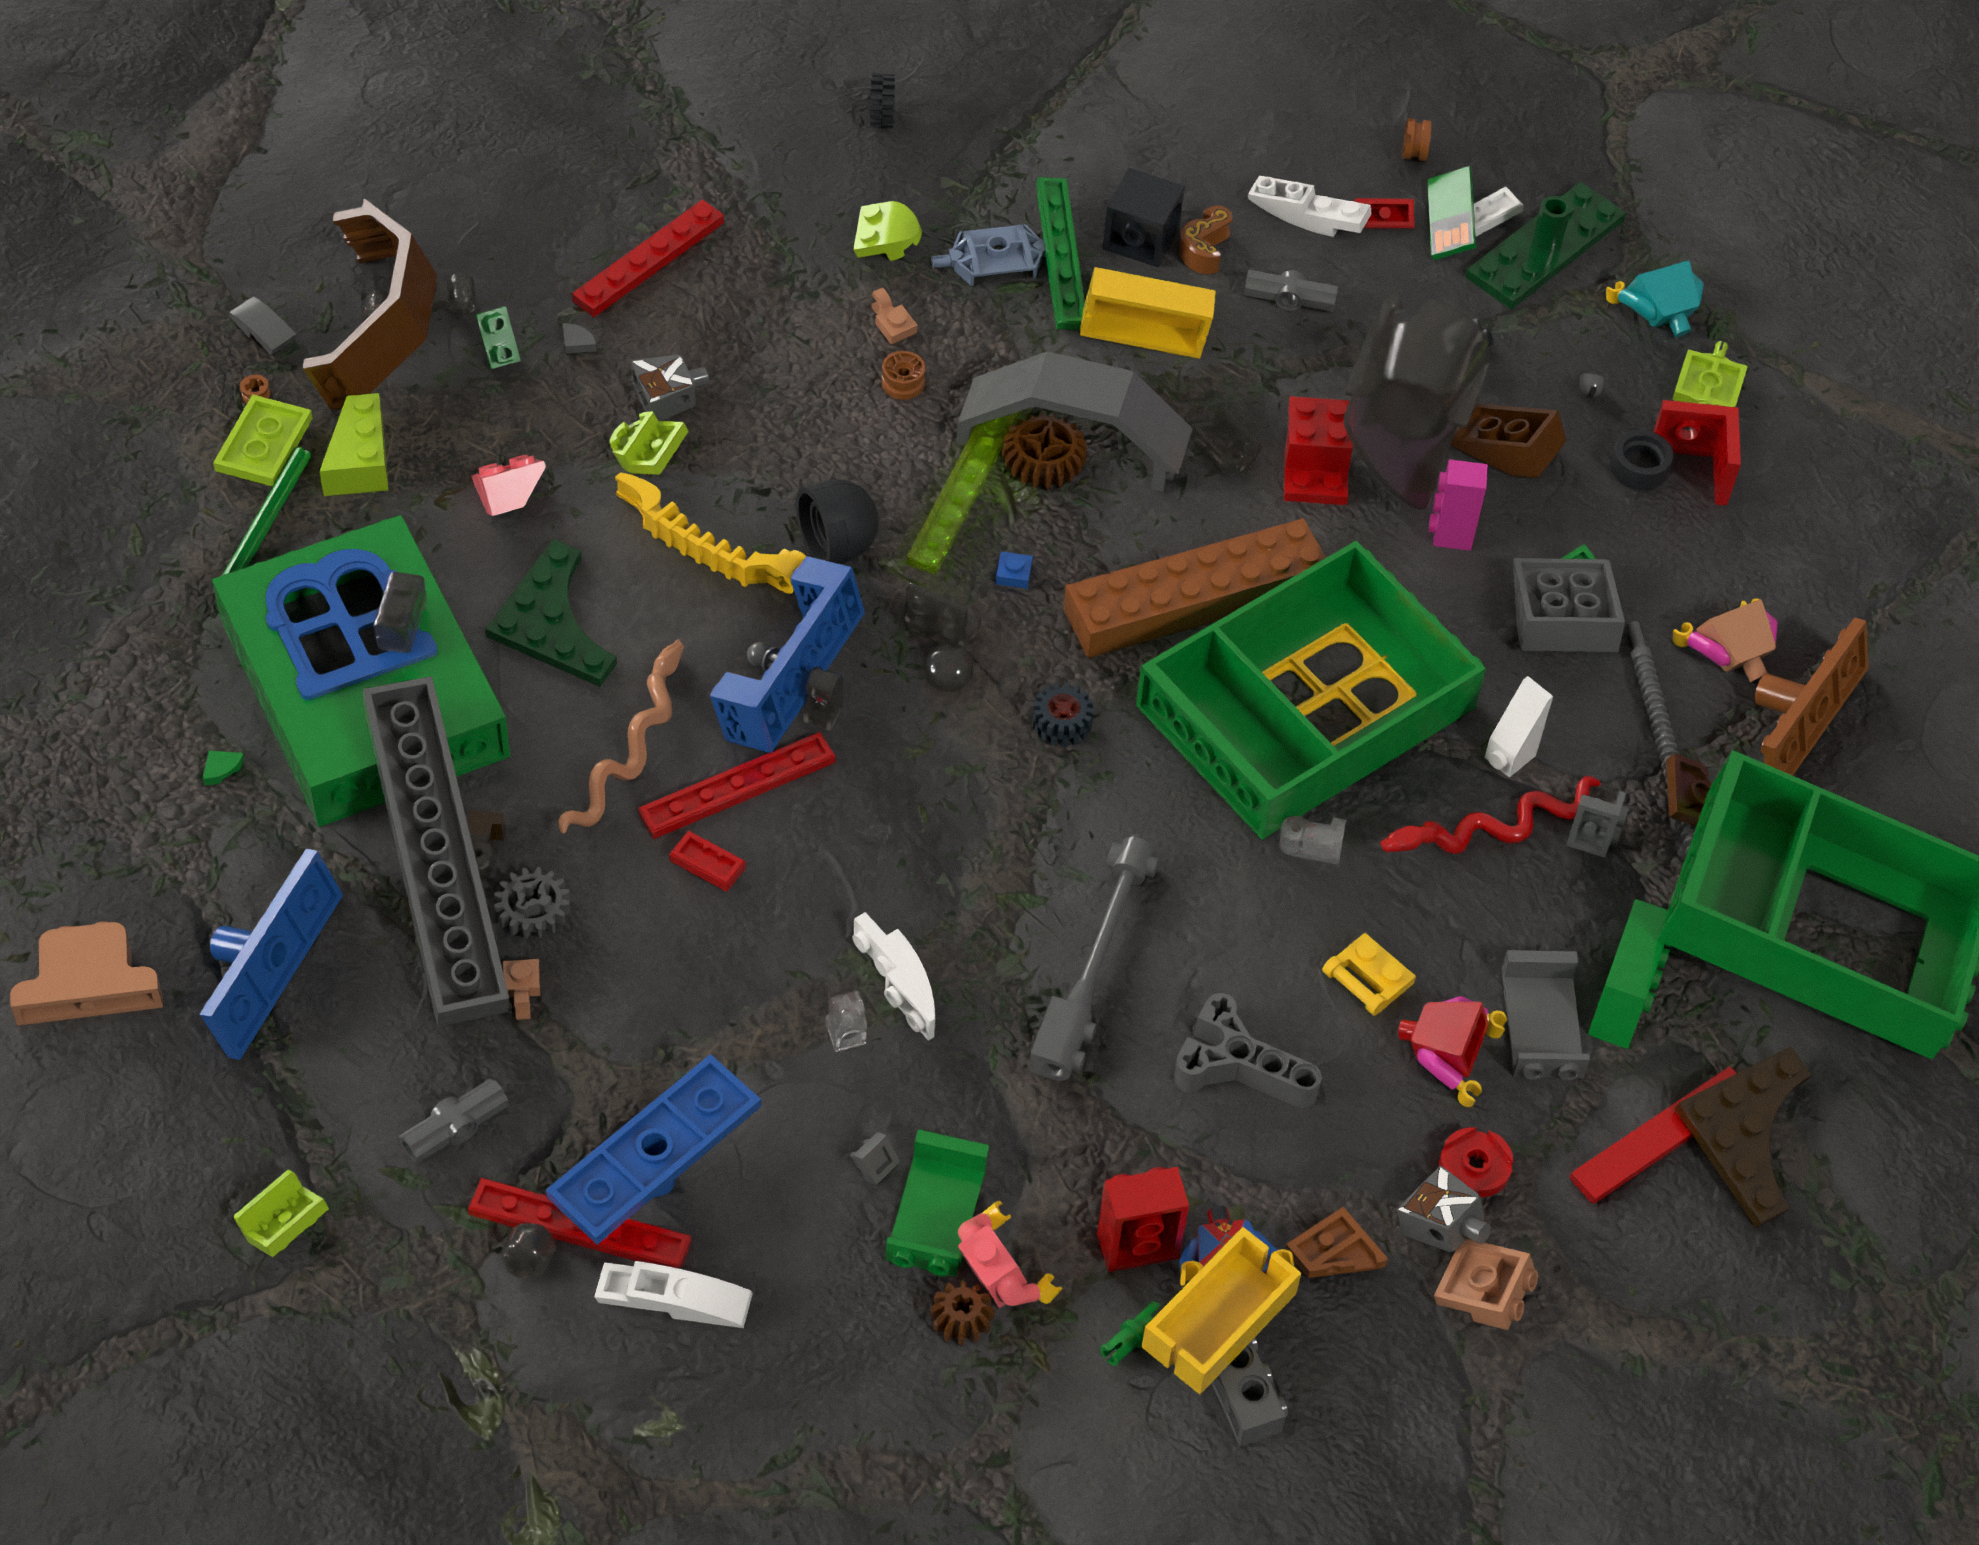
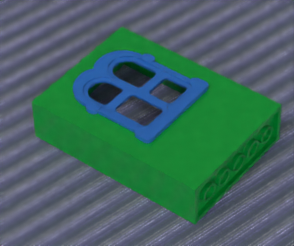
M401 515L384 519L364 528L352 530L346 534L320 541L317 544L296 551H290L273 559L258 562L252 566L212 579L220 620L318 827L386 803L363 707V689L432 676L456 777L511 757L506 716ZM373 574L389 602L388 605L357 617L350 616L337 592L336 586ZM318 592L323 594L330 607L327 613L299 623H293L289 620L283 604ZM394 618L397 619L408 639V643L376 656L370 655L358 632ZM338 625L355 657V662L325 674H317L299 638Z

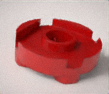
M1474 1127L1460 1129L1446 1140L1439 1158V1167L1442 1166L1480 1197H1489L1497 1194L1507 1185L1512 1173L1513 1154L1509 1145L1501 1136L1492 1131H1488L1487 1134L1476 1131L1477 1128ZM1475 1156V1160H1478V1157L1484 1160L1482 1168L1472 1167L1469 1164V1157Z

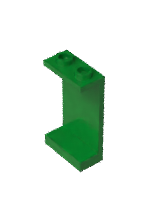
M918 1129L914 1144V1157L892 1236L887 1238L885 1261H890L901 1268L916 1267L925 1269L937 1276L951 1275L958 1277L963 1258L958 1248V1245L962 1243L958 1237V1229L962 1223L974 1217L988 1164L989 1145Z

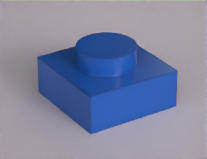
M1001 551L996 584L1028 589L1033 556Z

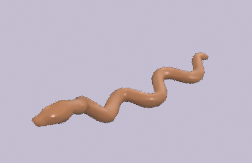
M680 639L666 646L654 661L652 672L647 678V687L654 703V708L637 713L630 721L627 733L629 748L627 763L622 764L615 760L605 759L594 766L589 779V809L586 812L570 810L561 814L558 820V828L562 834L566 833L570 824L590 827L596 825L601 820L606 805L605 782L608 775L619 780L629 781L641 774L647 759L646 729L650 726L669 722L672 717V702L666 687V677L673 674L678 667L684 649Z

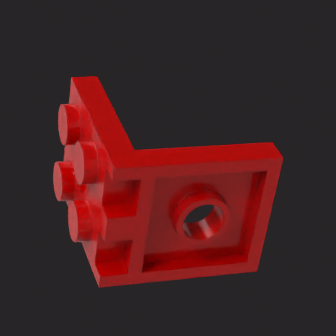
M1663 400L1653 432L1666 439L1671 445L1673 453L1713 457L1714 502L1716 505L1727 506L1741 466L1738 407ZM1692 427L1691 430H1683L1682 428Z

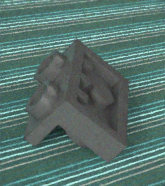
M1619 791L1615 804L1582 794L1566 846L1606 858L1609 846L1616 847L1622 827L1616 826V824L1623 826L1629 806L1623 805L1626 792Z

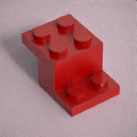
M1290 396L1288 404V432L1284 450V501L1347 505L1348 471L1353 450V401Z

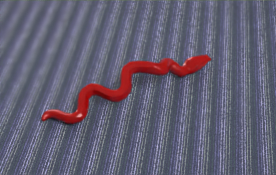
M1584 776L1576 786L1573 804H1567L1546 792L1538 790L1525 793L1517 804L1516 826L1506 825L1487 813L1473 812L1466 815L1459 822L1452 835L1437 822L1427 821L1422 827L1410 825L1397 829L1389 834L1387 838L1381 840L1379 844L1385 852L1412 851L1422 843L1431 844L1434 842L1445 852L1460 854L1466 849L1472 833L1477 829L1486 831L1504 843H1520L1532 833L1533 808H1543L1559 818L1574 820L1582 794L1589 796L1590 787H1598L1601 783L1592 776Z

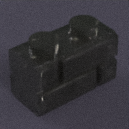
M399 572L390 574L374 622L378 648L403 653L411 652L423 616L422 612L427 603L424 577Z

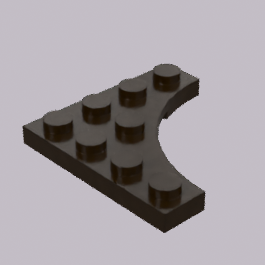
M1792 1046L1679 1102L1675 1107L1676 1112L1756 1229L1785 1214L1790 1208L1783 1198L1773 1174L1769 1142L1773 1120L1782 1101L1795 1088L1805 1083L1811 1077V1073Z

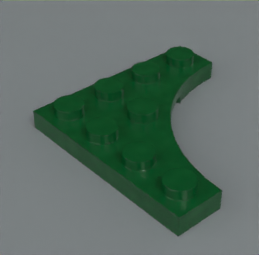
M553 539L487 625L485 634L487 638L601 687L617 665V656L595 644L582 631L574 619L568 601V590L575 569L582 560L581 551Z

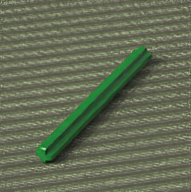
M302 447L295 448L222 575L249 566L311 457L309 451L304 450Z

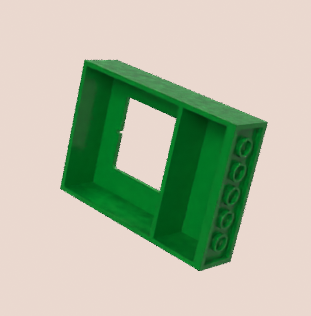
M1732 750L1708 790L1657 940L1922 1056L1933 1059L1941 1048L1946 1050L1949 1047L1954 1031L1960 1032L1963 1029L1968 1018V1012L1964 1011L1965 1005H1968L1976 988L1971 983L1972 979L1979 972V856ZM1807 869L1816 871L1926 920L1925 930L1916 958L1917 963L1914 965L1907 994L1784 941Z

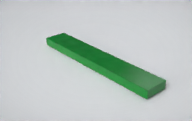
M1037 177L1036 191L1056 329L1081 330L1085 299L1067 178Z

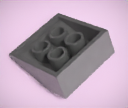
M1513 559L1517 632L1522 651L1619 652L1625 620L1610 560Z

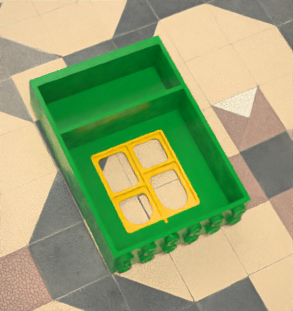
M1354 541L1141 665L1136 706L1259 838L1263 840L1286 826L1287 818L1304 815L1476 709L1486 668L1478 657L1473 656L1461 644L1457 636L1451 634L1433 613H1429L1418 602L1412 592L1407 591L1396 580L1392 572L1386 570L1369 550L1363 548L1357 541ZM1335 643H1348L1359 649L1363 656L1362 665L1356 671L1332 685L1323 684L1304 664L1306 659ZM1286 671L1294 672L1314 693L1311 698L1296 707L1271 682L1272 679ZM1370 678L1388 680L1398 691L1397 701L1378 714L1372 713L1351 692L1353 687ZM1333 699H1340L1361 720V724L1330 743L1305 716Z

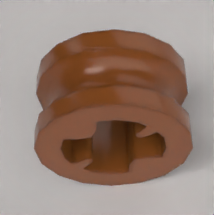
M250 375L241 381L240 390L242 392V399L246 404L252 394L270 398L269 383L265 377ZM253 389L259 390L257 392H252Z

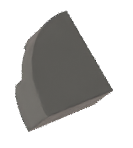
M563 324L565 354L596 352L595 339L587 329L575 324Z

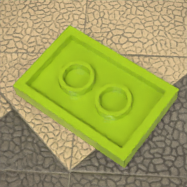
M252 394L214 460V470L273 487L312 421V411Z

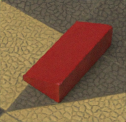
M1354 199V202L1371 205V216L1363 229L1415 228L1414 199Z

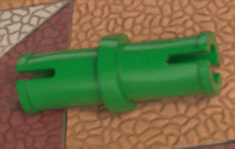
M1151 1301L1134 1319L1124 1321L1120 1326L1121 1330L1100 1347V1354L1104 1359L1113 1350H1116L1107 1361L1108 1364L1117 1366L1135 1347H1142L1145 1326L1154 1318L1151 1316L1161 1306L1159 1303Z

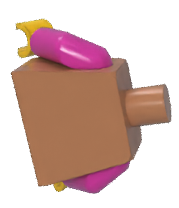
M1754 598L1749 604L1743 600L1739 608L1707 620L1696 629L1697 632H1693L1691 623L1686 622L1682 624L1681 632L1677 629L1673 630L1672 640L1678 647L1690 646L1721 666L1725 672L1743 666L1750 683L1760 680L1764 674H1768L1761 659L1776 648L1778 623L1765 610L1762 600Z

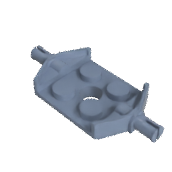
M1024 224L961 231L958 233L953 248L949 250V254L931 256V263L933 269L941 267L954 268L958 275L970 286H973L974 277L1032 270V278L1034 279L1046 254L1044 240L1040 239ZM1000 245L1004 249L996 250L992 246Z

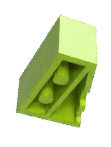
M379 393L346 397L320 469L324 496L388 490L383 417Z

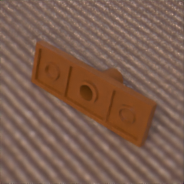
M1854 617L1847 629L1841 630L1837 643L1832 650L1828 649L1821 665L1806 685L1771 674H1764L1756 688L1755 703L1759 706L1782 712L1776 728L1771 735H1766L1762 742L1761 753L1764 754V764L1792 776L1795 774L1869 669L1867 621Z

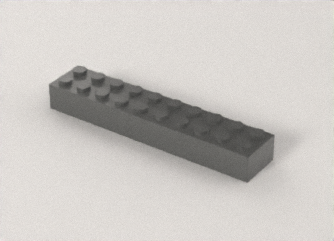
M430 676L363 689V707L437 1027L506 1013L509 1007V995L433 678Z

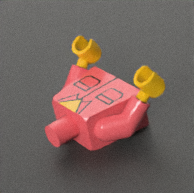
M996 1201L981 1214L960 1225L958 1237L962 1243L958 1245L959 1251L999 1309L1005 1304L1016 1306L1035 1302L1038 1299L1048 1304L1062 1290V1287H1055L1051 1284L1054 1276L1049 1273L1045 1274L1037 1284L1027 1283L1018 1265L993 1231L1011 1218L1010 1214L1005 1216L1000 1212L998 1207L1003 1204L1001 1201Z

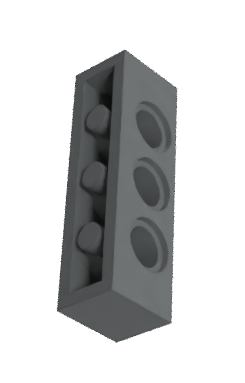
M1256 1337L1233 1360L1241 1362L1245 1367L1235 1368L1229 1364L1212 1382L1240 1447L1282 1433L1285 1418L1288 1416L1287 1406L1283 1397L1276 1395L1271 1385L1273 1383L1271 1370L1266 1362L1261 1363L1256 1352L1258 1351ZM1248 1393L1254 1394L1260 1400L1250 1401L1243 1395Z

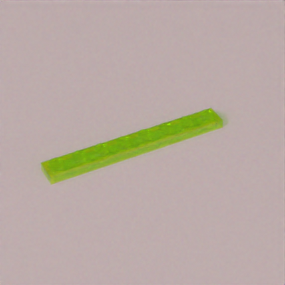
M1021 411L975 426L907 555L906 565L937 575L1003 448V438H1005L1009 426L1016 423Z

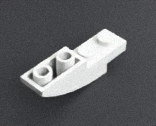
M1259 175L1248 193L1249 200L1270 214L1290 224L1334 237L1338 229L1361 233L1371 216V205L1315 195L1314 185Z
M864 912L854 919L853 941L856 947L862 953L867 952L874 960L879 973L886 977L884 994L890 1005L894 1008L899 1007L906 1015L910 1027L915 1032L920 1031L929 1041L934 1038V999L926 971L918 955L899 929L886 935L868 914Z
M635 1261L634 1266L604 1262L594 1297L598 1303L668 1312L673 1319L744 1328L753 1293L749 1289L699 1273Z

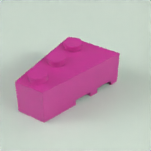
M1449 459L1445 472H1440L1438 493H1435L1433 512L1435 514H1430L1428 532L1434 533L1433 546L1471 551L1486 491L1488 464Z

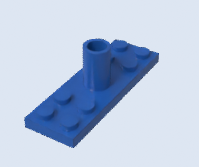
M305 849L253 931L223 925L217 928L212 936L210 950L213 958L232 963V965L224 974L210 999L206 1002L200 1016L228 1058L236 1060L242 1058L343 897L340 888L316 850Z
M710 1054L547 1188L546 1197L598 1245L653 1197L669 1193L673 1189L675 1179L761 1107V1098Z

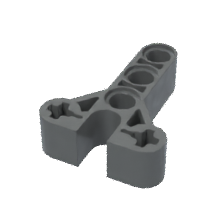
M1225 993L1211 995L1197 1018L1194 1036L1215 1046L1203 1044L1189 1037L1186 1038L1177 1056L1174 1083L1177 1088L1183 1092L1195 1093L1201 1090L1204 1085L1235 1080L1295 1107L1307 1108L1312 1106L1317 1100L1322 1079L1319 1068L1310 1062L1252 1038L1236 1013L1237 1003L1234 998ZM1232 1055H1239V1056H1242L1243 1058H1241V1059L1235 1058V1057L1232 1056ZM1265 1069H1272L1276 1072L1271 1073L1266 1071ZM1298 1083H1304L1310 1087L1300 1086Z

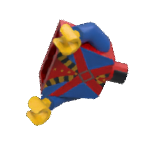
M1216 1206L1207 1211L1209 1224L1200 1225L1197 1229L1196 1237L1188 1240L1179 1260L1181 1271L1180 1285L1185 1286L1186 1281H1190L1242 1227L1269 1247L1265 1268L1262 1270L1265 1274L1267 1273L1270 1257L1275 1252L1294 1267L1293 1254L1289 1250H1278L1259 1231L1253 1229L1250 1221L1246 1219L1231 1221L1228 1208Z

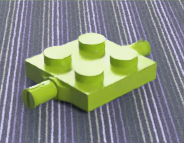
M1722 341L1716 342L1713 354L1700 353L1688 349L1672 400L1736 407L1748 366L1732 362L1725 357L1728 349L1726 342H1724L1722 350H1720Z

